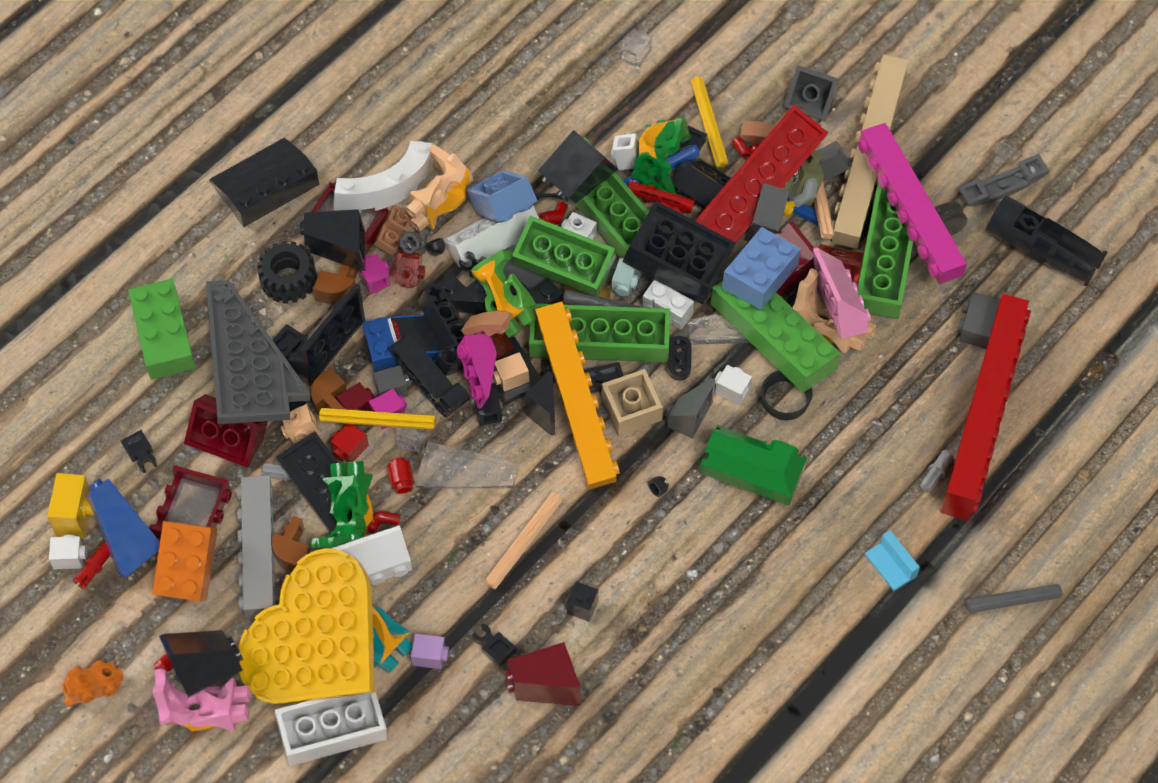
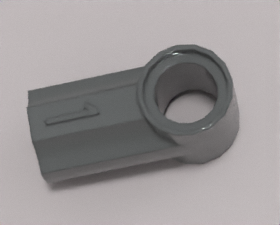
M404 231L403 237L400 238L402 251L409 254H425L427 233Z

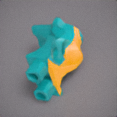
M372 606L374 668L379 666L382 670L389 673L399 664L390 653L395 649L404 657L412 650L413 644L406 637L410 631L390 618L382 608Z

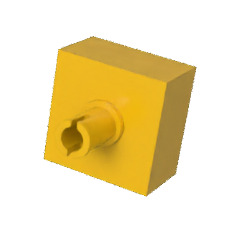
M56 473L47 514L56 537L72 534L80 536L81 539L86 538L90 515L94 514L86 497L91 490L88 488L90 485L85 475Z

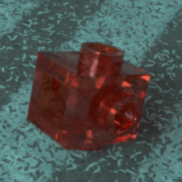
M405 252L398 254L396 263L393 262L392 276H395L396 284H401V287L404 288L418 286L421 279L425 277L426 268L422 265L423 254H409Z

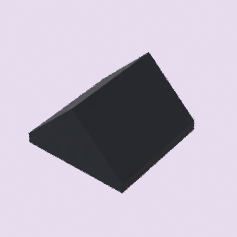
M552 371L547 372L525 393L526 416L548 434L555 435Z

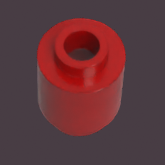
M403 457L392 459L391 463L387 465L391 488L394 489L396 494L411 492L414 489L415 481L410 461Z

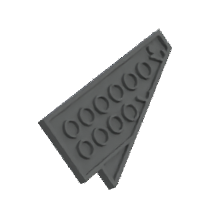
M229 280L206 281L218 424L290 420L289 402L310 401V391Z

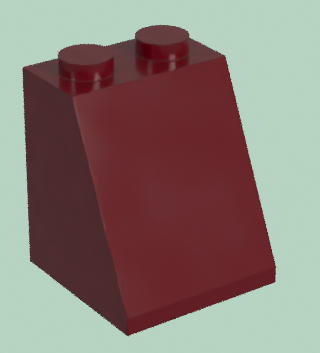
M793 221L776 233L777 236L801 248L798 266L776 292L780 297L798 288L799 283L806 279L811 268L815 270L814 247Z
M565 642L507 660L508 669L504 670L506 676L505 683L509 694L514 693L516 701L572 706L581 704V686Z

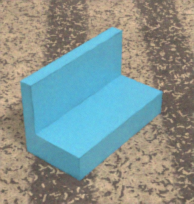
M891 530L882 535L880 544L864 554L893 592L918 575L919 565Z

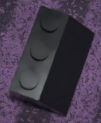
M696 158L681 162L672 183L678 193L692 197L698 206L707 207L731 177L703 159Z

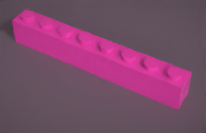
M882 123L862 130L860 140L858 141L859 150L862 154L866 155L869 168L875 171L880 187L884 188L887 192L889 203L891 206H895L900 222L904 223L908 229L910 240L916 243L921 259H925L931 277H935L940 285L964 276L967 266L965 259L887 124Z

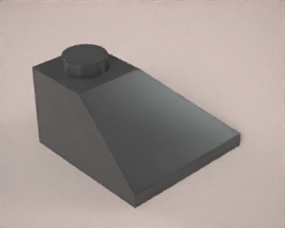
M710 378L679 397L675 405H670L666 413L668 428L693 439L713 403L715 379Z

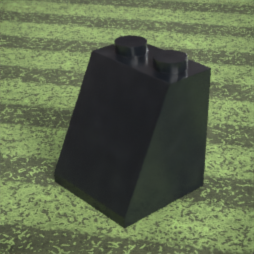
M573 130L538 171L544 176L541 179L550 188L555 185L559 189L557 194L566 202L571 199L577 204L613 175L618 168Z
M359 209L304 213V221L300 222V233L304 235V244L309 246L311 254L360 271H365V228Z
M223 630L170 633L159 636L173 669L188 697L243 671L240 665L243 657L232 637L227 638Z

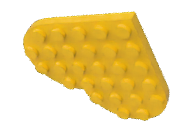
M320 549L311 552L297 562L298 565L290 575L287 574L280 593V604L269 607L255 616L256 620L248 630L245 629L238 649L243 657V660L240 661L243 671L239 672L241 680L245 686L249 685L250 691L256 698L268 703L283 705L375 693L372 588L369 576L363 565L350 554L336 549Z

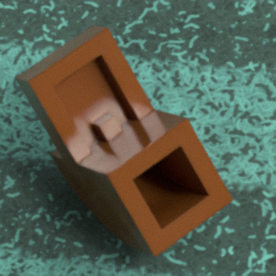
M343 264L338 274L320 270L313 287L315 301L332 304L334 301L337 302L356 283L355 279L358 270Z
M331 367L319 375L311 387L312 402L317 415H319L322 408L345 410L337 401L336 396L347 390L346 384Z
M295 516L292 517L290 523L285 524L282 536L274 533L272 538V547L278 564L291 573L298 565L297 562L305 555L311 553L310 546L299 542L304 531L302 519Z

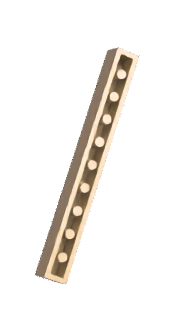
M883 54L881 63H876L874 75H877L876 80H871L869 88L872 96H867L864 109H867V113H862L859 126L863 127L862 130L882 123H886L889 130L891 129L906 75L908 60ZM857 131L854 144H858L861 131ZM857 145V149L852 148L849 161L853 162L852 167L849 166L850 169L846 170L844 179L848 180L847 185L842 184L839 197L843 198L842 202H837L834 215L838 217L836 221L832 220L834 235L831 242L858 249L877 180L875 171L869 168L866 155L860 152Z

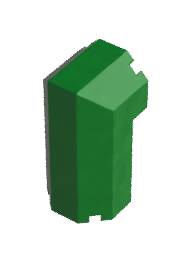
M718 425L713 430L706 446L707 460L702 459L700 473L790 506L806 467L807 457L803 454L801 458L798 455L799 449L785 442L772 440L771 444L767 445V441H760Z

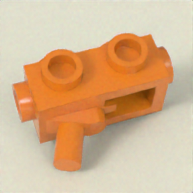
M104 660L94 662L87 669H82L80 666L72 668L68 671L62 683V690L66 696L64 703L71 707L78 703L87 704L99 697L115 695L124 678L121 668H115L113 662L105 663Z

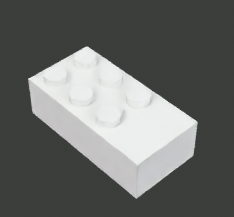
M376 692L331 699L310 700L275 710L289 766L387 740L386 726Z

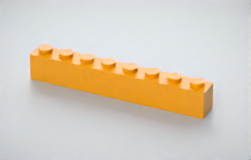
M563 302L535 309L536 318L588 488L590 490L616 482V474H620L616 460L612 461L609 452H613L610 439H605L602 430H606L603 417H598L596 408H599L596 394L591 395L589 387L592 386L589 372L584 373L582 367L586 363L583 352H578L576 343H579L576 330H571L569 322L572 321L569 308H564Z

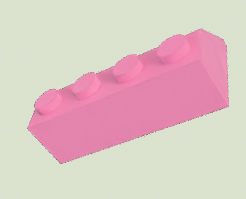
M814 248L815 270L819 273L817 287L840 338L868 333V323L871 322L868 309H864L863 298L861 295L858 296L857 286L855 282H852L849 269L844 268L841 260L819 248Z

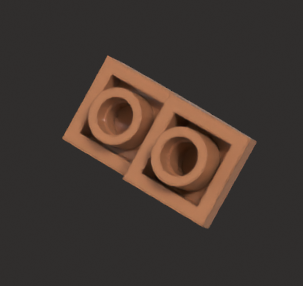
M744 121L740 138L748 143L760 145L776 125L757 121Z
M394 204L386 216L373 245L393 256L398 250L403 232L408 230L409 220L412 219V216Z
M504 311L477 314L470 317L461 331L465 336L475 333L481 334L483 332L488 337L496 333L500 335L509 328V322L514 315L511 312Z

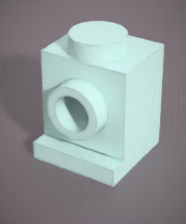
M620 258L612 278V292L619 296H629L631 289H636L641 272L623 263V258Z

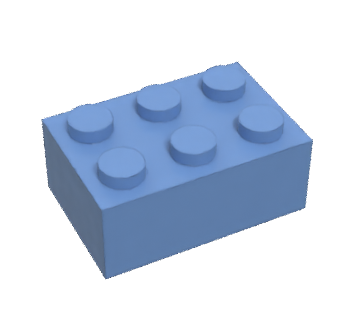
M502 170L466 189L476 214L501 223L512 219V215L519 211L525 212L531 209L532 204L538 202L528 177Z
M761 227L724 271L722 289L762 310L798 266L801 248Z

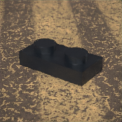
M286 324L275 336L273 342L284 357L287 358L290 352L298 348L305 335Z
M620 362L584 370V373L589 372L592 386L589 387L590 393L602 391V383L623 377Z

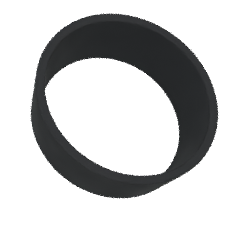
M780 370L775 371L762 384L761 395L764 408L771 416L777 419H796L807 410L812 400V387L804 392L807 402L802 409L792 413L777 411L766 402L765 394L773 384L791 381Z

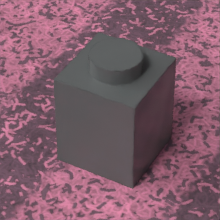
M837 141L817 150L823 156L820 165L826 180L850 169L848 160L850 159V154L846 147H841Z
M400 365L373 373L379 396L391 389H394L398 396H408L407 387L411 386L408 375L402 372Z

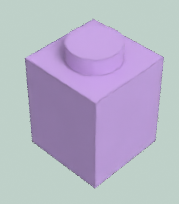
M415 634L411 653L412 666L442 669L443 661H447L449 655V646H445V638Z

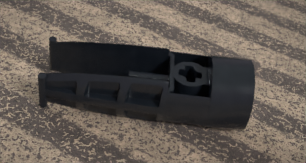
M1005 195L997 206L985 230L1005 243L1008 242L1026 252L1028 256L1083 281L1084 286H1088L1096 269L1100 268L1107 255V251L1101 252L1064 226L1050 218L1041 216L1008 195Z

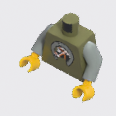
M814 150L785 185L789 191L790 202H786L784 215H790L795 206L798 208L801 205H812L824 179L820 165L823 156L819 151Z

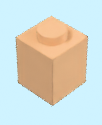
M520 352L495 361L493 379L496 385H501L503 392L529 383V371Z

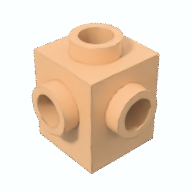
M307 404L290 411V420H282L284 425L281 426V430L285 438H290L294 444L314 431L318 435L321 434L316 417Z

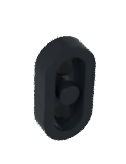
M676 336L669 342L668 374L677 381L685 380L691 374L692 345L690 340L684 336ZM682 349L683 352H677L676 350ZM682 369L683 372H677L676 370Z

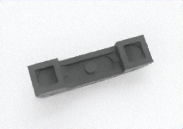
M1037 154L1020 161L1016 168L982 182L976 179L959 186L958 189L968 206L983 205L1003 199L1005 195L1010 196L1027 188L1049 173V169L1041 156Z

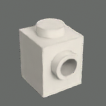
M637 134L615 136L611 150L613 162H616L618 170L635 169V161L639 156Z
M572 212L569 219H564L561 225L564 229L592 240L597 234V222Z
M727 365L724 371H719L715 378V394L741 405L751 388L752 376L746 374L740 368H733Z
M67 534L63 537H50L49 561L53 569L83 568V560L87 559V546L83 545L80 536Z

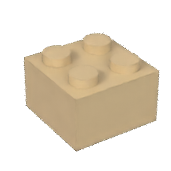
M646 369L602 383L601 397L618 435L662 421L663 407Z

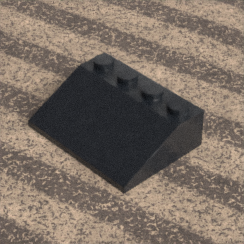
M285 137L209 179L243 227L320 185L317 169L307 156Z
M655 201L630 244L622 262L703 305L736 242Z
M355 283L337 302L334 301L326 315L317 320L314 329L309 335L306 334L302 338L298 348L287 356L286 360L306 385L311 386L315 379L325 370L361 327L362 322L366 321L360 285Z

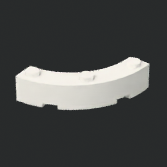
M410 141L409 148L403 158L394 166L381 173L361 178H337L333 211L359 209L361 213V210L375 208L376 211L390 207L409 197L410 192L416 191L418 185L422 180H425L431 162L429 150L432 143Z

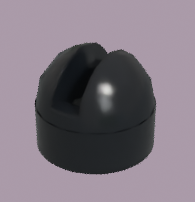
M437 238L426 243L429 253L433 256H438V253L442 255L445 251L443 238Z
M656 476L648 482L650 491L656 497L662 496L669 488V483H665V477Z

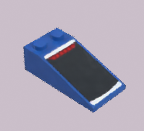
M424 314L382 317L362 322L364 337L374 372L399 366L390 354L389 347L406 333L410 334L432 360H436L444 348Z

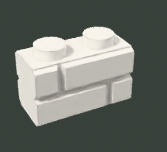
M657 280L652 282L643 295V307L670 309V323L680 330L683 329L693 315V300Z

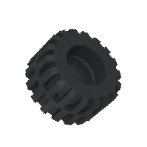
M281 241L282 244L278 245L275 243L272 244L273 248L267 247L264 250L265 254H261L259 257L260 261L257 263V271L262 290L266 292L269 298L273 297L276 302L282 300L285 304H288V301L295 303L298 302L297 299L299 298L305 299L306 293H312V287H314L317 279L315 263L309 249L305 250L304 245L300 244L297 246L296 242L293 241L290 244H287V241ZM285 268L298 270L295 274L287 277L277 275L279 271Z

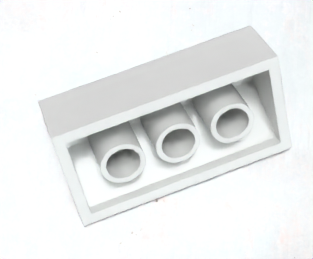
M533 205L531 209L525 212L519 211L512 215V219L502 223L483 217L444 238L445 248L459 267L460 259L464 262L470 261L466 256L467 251L474 253L477 260L482 256L488 258L503 249L510 250L516 247L530 215L536 218L539 217Z
M400 525L331 548L356 558L365 568L372 585L381 584L385 579L394 576L402 577L409 571H412L411 560Z

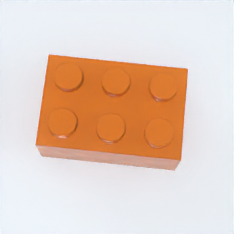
M163 521L153 595L193 601L207 600L218 528Z

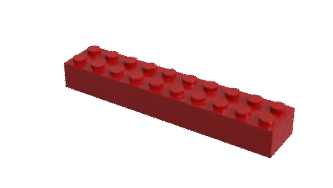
M1002 293L941 510L942 514L969 521L971 513L976 514L984 483L988 475L989 464L993 456L995 442L999 434L1000 423L1002 422L1005 405L1010 393L1011 382L1014 378L1015 367L1021 352V345L1031 315V310L1027 309L1029 300Z

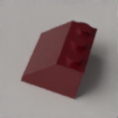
M205 394L193 402L184 444L249 467L264 439L268 421L218 424L216 398Z

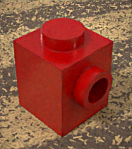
M347 424L341 431H336L330 441L333 456L341 462L344 460L346 463L354 462L369 446L367 435L353 424Z

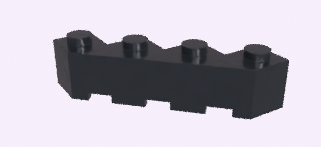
M450 273L437 283L444 289L458 314L459 312L473 313L475 316L487 312L484 300L487 294L478 280L465 287ZM518 278L536 304L563 302V292L549 278L532 290ZM511 285L510 290L516 296V289ZM493 302V306L497 309L496 302Z

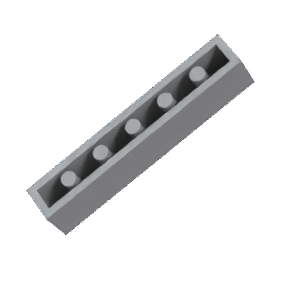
M270 475L242 477L241 487H237L238 501H241L242 508L237 509L238 522H242V530H238V542L242 544V552H238L239 566H243V574H239V588H243V596H239L240 611H244L246 619H255L254 617L260 612L276 605L275 563L272 547L274 535L273 485Z

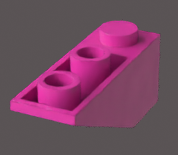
M486 333L464 336L457 347L458 358L462 361L465 378L469 381L471 395L476 401L478 408H482L489 398L497 355L491 336L488 337Z

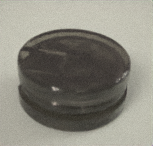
M947 202L935 207L951 236L966 226L968 219L960 203Z

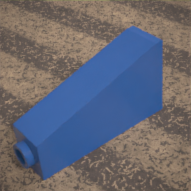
M98 479L88 487L91 491L86 497L118 574L121 578H126L159 551L160 541L109 479L103 482L101 479Z

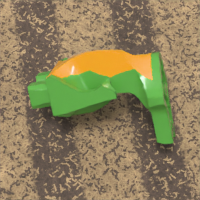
M503 249L478 263L471 269L473 277L485 289L487 297L484 300L487 312L504 311L511 312L514 315L509 322V328L504 332L508 338H511L521 332V328L516 322L517 319L520 320L524 327L537 319L531 309L536 303L514 273L506 279L503 269L507 263L513 260L512 250L505 251ZM511 285L516 289V296L510 290ZM493 302H496L497 309L493 306Z

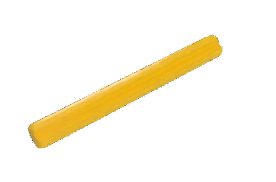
M695 76L691 80V85L705 132L708 135V142L717 168L723 169L729 163L704 79Z
M322 408L319 412V420L329 423L433 430L436 425L435 416L330 408Z

